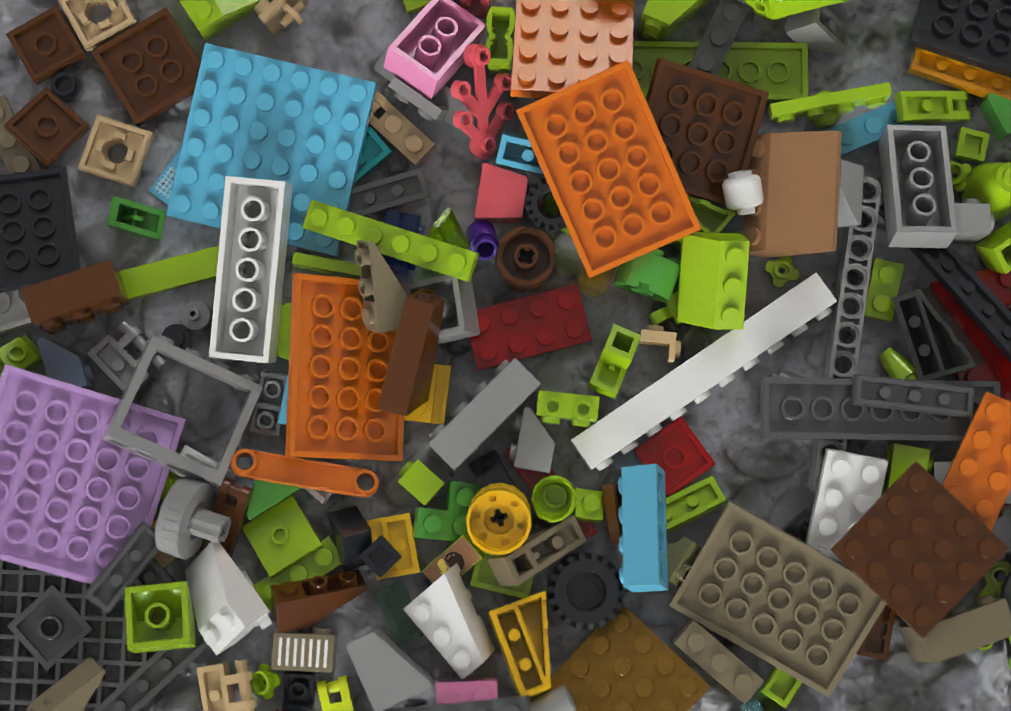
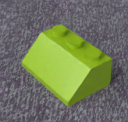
M692 233L681 238L676 319L678 322L714 330L743 329L750 241L742 233Z

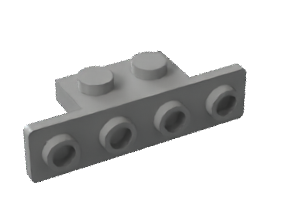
M387 46L375 64L374 70L390 81L388 86L395 91L393 95L405 104L411 102L419 108L417 112L427 120L432 121L433 118L435 120L444 119L455 127L453 124L455 112L459 110L469 111L468 108L459 99L452 96L451 88L446 84L432 100H429L385 69L383 66L389 47ZM472 114V124L475 125L477 122V118Z

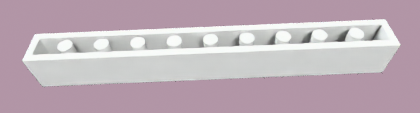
M817 272L744 321L743 329H733L577 435L570 441L589 470L596 467L600 472L614 462L611 458L612 455L620 450L623 455L638 446L637 438L643 434H646L649 438L661 430L663 427L660 423L670 417L674 421L687 412L684 407L693 400L696 404H699L712 395L709 389L717 383L722 388L734 380L736 377L733 372L741 367L747 371L760 362L757 357L766 350L769 354H772L785 345L782 339L791 333L795 338L807 330L806 322L814 317L817 321H820L833 312L830 306L836 303L837 300Z

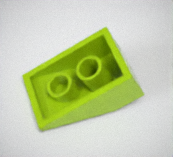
M179 0L205 41H208L255 10L254 7L261 1Z

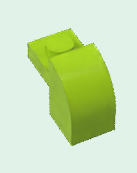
M614 324L587 388L615 399L642 335Z

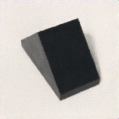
M357 505L327 513L343 571L367 565L359 556L372 544L371 528Z

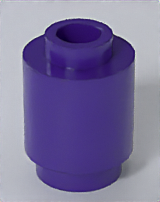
M478 220L471 223L466 231L470 251L479 253L478 259L480 260L492 259L496 255L499 245L494 226L486 220Z

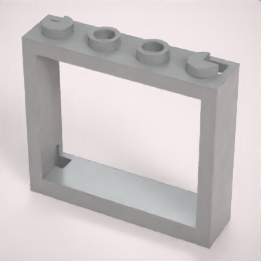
M152 335L144 346L102 439L185 476L210 483L215 488L219 485L221 486L263 386L257 384V380L250 375L244 373L237 375L229 371L230 367L222 362L213 361L211 363L202 359V354L190 348L183 350L174 346V341L162 335L155 337ZM155 351L248 393L216 469L121 428Z

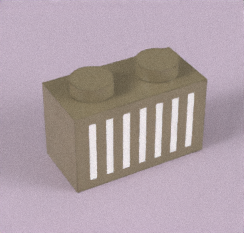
M312 627V632H301L300 629L282 633L274 632L271 670L334 672L336 669L338 633H330L329 627Z

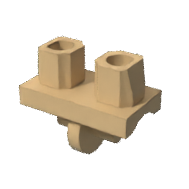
M261 0L254 9L266 29L275 36L292 21L298 26L304 22L299 14L303 11L304 5L309 0H273L271 3L267 0Z

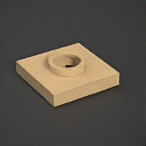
M58 0L87 52L138 24L125 0ZM100 5L108 7L111 11L110 18L108 19L107 17L104 21L94 24L91 20L92 10Z
M97 114L77 169L135 189L155 134ZM118 143L128 148L127 155L124 158L125 161L120 164L112 163L108 157L109 149Z

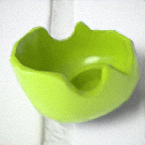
M552 475L542 478L534 486L531 503L538 518L552 523L563 521L573 513L577 503V495L572 483L568 479Z

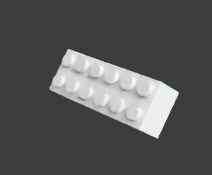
M225 176L209 357L260 363L276 362L293 184L284 181Z

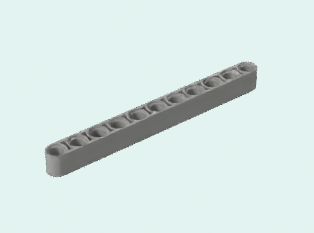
M872 177L863 178V187L867 188L871 194L870 199L862 197V216L867 221L866 228L857 225L844 227L834 293V298L837 302L832 307L833 312L831 314L823 378L853 379V375L857 372L881 198V186ZM856 243L861 246L863 250L862 257L855 256L852 253L851 244ZM848 272H853L858 276L859 283L857 286L851 285L848 282ZM844 301L853 303L855 307L853 315H849L843 310ZM841 329L847 330L850 333L851 340L849 344L840 341L839 331ZM837 358L843 359L846 362L847 369L845 373H840L836 370L834 363ZM814 439L808 487L814 495H816L824 460L822 456L823 448L827 445L835 450L846 451L847 440Z

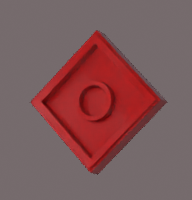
M682 416L632 450L642 465L657 464L665 471L666 498L677 493L716 465Z

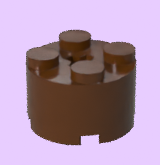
M517 227L507 232L500 240L496 253V265L499 275L509 286L520 291L533 290L545 284L553 273L556 261L555 246L551 238L542 230L531 227ZM523 253L525 256L531 254V263H520V254Z

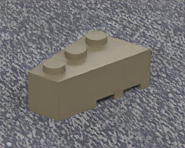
M991 594L974 599L975 604L965 606V604L954 606L924 638H921L908 624L899 627L911 662L938 663L1011 637V613L1006 599H993Z

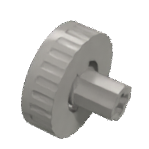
M185 476L172 486L163 501L156 522L155 543L159 551L181 559H189L199 550L204 539L216 543L225 541L229 534L231 519L230 517L213 512L217 496L215 487L212 484Z

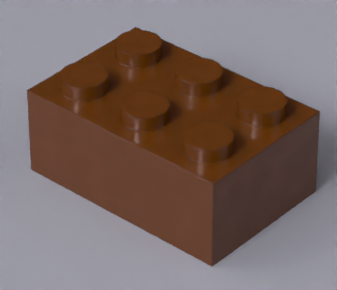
M111 260L103 261L21 289L32 324L44 333L48 332L49 334L60 333L67 329L66 325L75 322L78 325L92 322L96 319V315L105 312L107 315L119 313L124 310L125 305L130 304L120 272Z

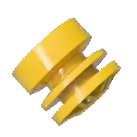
M493 483L480 489L472 498L466 518L467 532L473 543L481 550L495 555L508 554L518 549L528 538L531 528V508L525 494L515 486L506 483ZM496 509H500L501 513H507L503 522H499L498 518H492L495 516Z

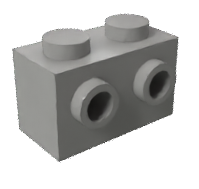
M979 199L961 200V203H955L958 233L950 244H973L991 234L995 218L994 214L990 213V204H980Z

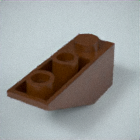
M359 569L353 571L346 570L326 576H315L310 579L294 582L288 581L271 586L272 616L278 632L282 633L308 628L365 592L367 586Z

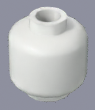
M751 169L729 173L728 179L722 183L725 206L730 210H737L738 215L756 212L755 207L764 201L761 178L757 174H752Z

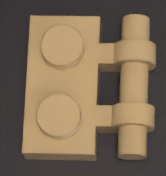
M247 659L235 661L236 673L232 674L229 662L196 668L203 711H255V708L258 706L257 700L253 698L250 680H253L252 670H248ZM235 683L239 685L241 700L235 701L232 684Z

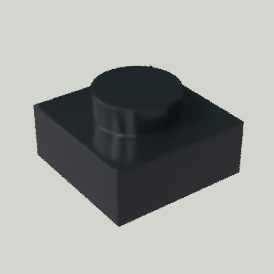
M380 535L359 556L379 578L402 558L400 553L383 535Z

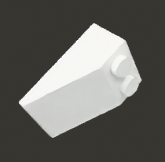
M211 541L185 570L198 630L216 655L241 641L270 612L220 543Z

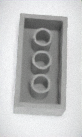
M887 125L878 145L888 247L948 248L958 230L946 126Z
M516 358L511 362L507 359L503 361L494 371L495 378L489 384L483 381L473 391L474 399L468 405L462 402L450 414L453 420L446 427L441 423L429 435L432 439L429 443L430 447L455 472L540 389L541 383Z

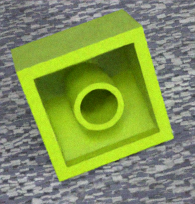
M187 581L125 588L128 651L142 653L196 647L195 617Z

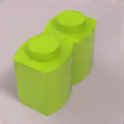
M491 6L486 18L488 38L485 46L491 54L487 68L490 74H511L515 13L512 7Z

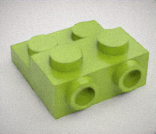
M539 390L536 417H542V423L560 424V419L572 420V426L590 427V422L596 423L598 420L600 396Z

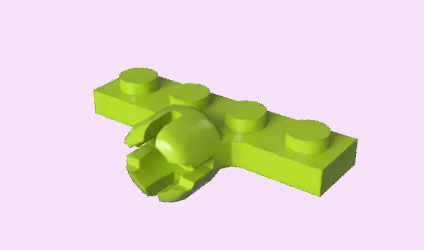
M890 82L837 92L823 90L814 96L771 103L768 108L769 121H778V124H788L794 122L796 117L807 116L808 120L818 128L833 127L839 122L843 113L854 111L857 106L866 105L867 108L883 106L885 104L884 101H887L892 94Z

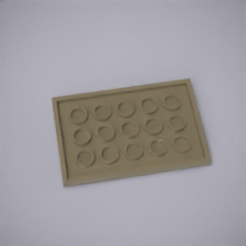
M731 500L727 503L691 564L692 567L687 572L684 582H681L669 602L670 607L827 697H830L886 605L847 566Z

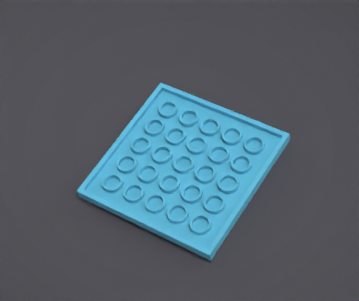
M205 43L166 216L221 229L225 176L284 181L293 184L287 245L338 257L341 240L302 227L311 199L346 211L349 210L352 188H354L378 84L368 80Z

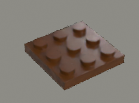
M167 7L91 51L138 127L194 94L201 62Z

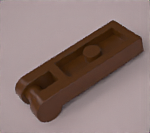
M224 477L221 486L219 485L218 496L213 512L230 517L231 519L229 534L225 541H221L220 544L230 558H232L253 495V489L247 486H237L234 484V480ZM230 496L236 498L237 501L235 502L231 500ZM204 539L200 551H203L211 541Z

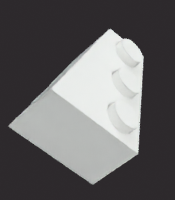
M456 563L403 610L463 680L484 663L494 652L495 648L481 616L477 615L471 602L472 595L469 589L465 588L459 574L461 570L458 563Z

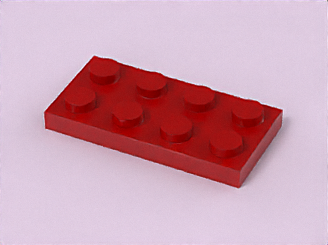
M577 284L478 309L477 317L480 335L469 337L478 371L499 366L506 359L509 362L514 358L519 361L592 341Z

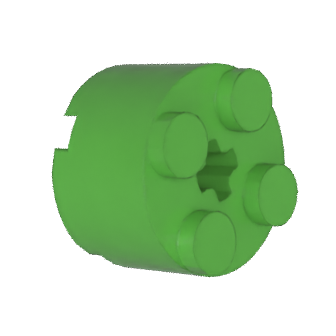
M655 249L619 265L614 285L634 295L639 293L645 295L644 298L667 303L673 294L678 279L680 260L672 257L664 258V252Z

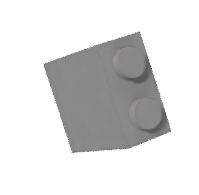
M366 626L350 635L351 640L345 646L374 711L386 710L433 688L435 683L433 675L381 629L376 628L371 631L370 626Z

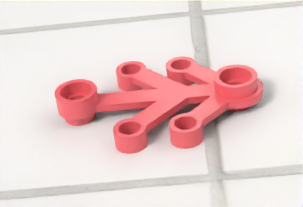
M469 44L464 50L463 59L468 67L474 69L475 98L471 94V87L467 81L457 80L452 83V96L459 99L469 110L456 111L453 115V124L470 138L469 148L471 153L479 159L486 160L492 157L495 152V137L504 121L512 120L515 115L513 104L501 102L497 105L496 115L490 124L488 121V117L502 92L511 90L512 76L508 73H498L487 95L485 65L490 61V51L483 44ZM472 114L477 118V128L472 124Z

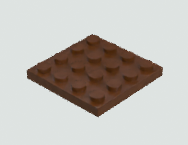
M658 58L649 85L646 102L684 190L688 195L725 205L722 183L728 179L729 173L748 170L769 92Z
M915 461L831 547L830 551L921 638H924L1009 548Z

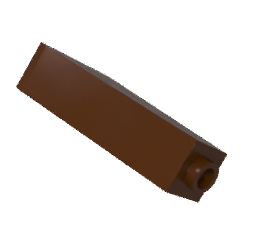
M419 289L405 299L378 403V409L406 417L429 400L445 298L436 296V293L432 290Z

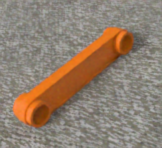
M251 449L238 450L231 459L233 472L237 476L247 479L359 498L373 496L379 486L377 475L368 469L298 457H285V455ZM242 457H248L253 460V466L247 470L239 469L236 463ZM367 477L372 481L373 487L369 490H362L358 487L357 480Z

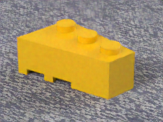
M545 590L489 611L488 615L517 695H529V699L544 694L551 689Z

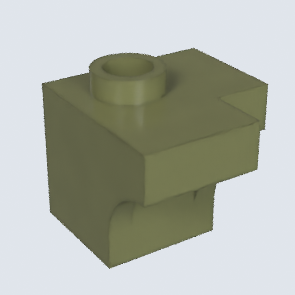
M685 536L675 543H667L668 581L676 587H679L681 582H684L687 572L692 567L691 564L701 547Z

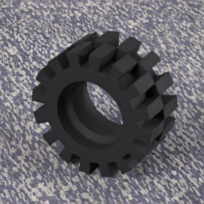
M546 178L538 180L531 186L526 196V211L529 214V218L535 225L544 228V230L555 231L567 227L561 213L550 215L542 209V197L547 192H551Z

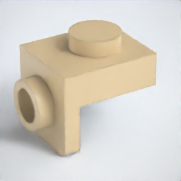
M646 325V329L639 331L638 334L642 335L639 344L667 347L665 364L672 365L674 358L680 357L681 341L676 340L677 333L666 332L663 326Z

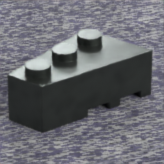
M931 287L919 288L892 298L919 380H934L987 363Z

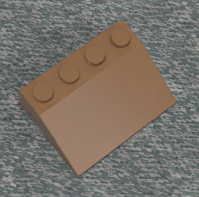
M841 131L777 132L757 135L748 169L752 170V174L760 176L764 201L755 207L756 212L744 215L743 235L750 241L749 255L773 258L836 251Z

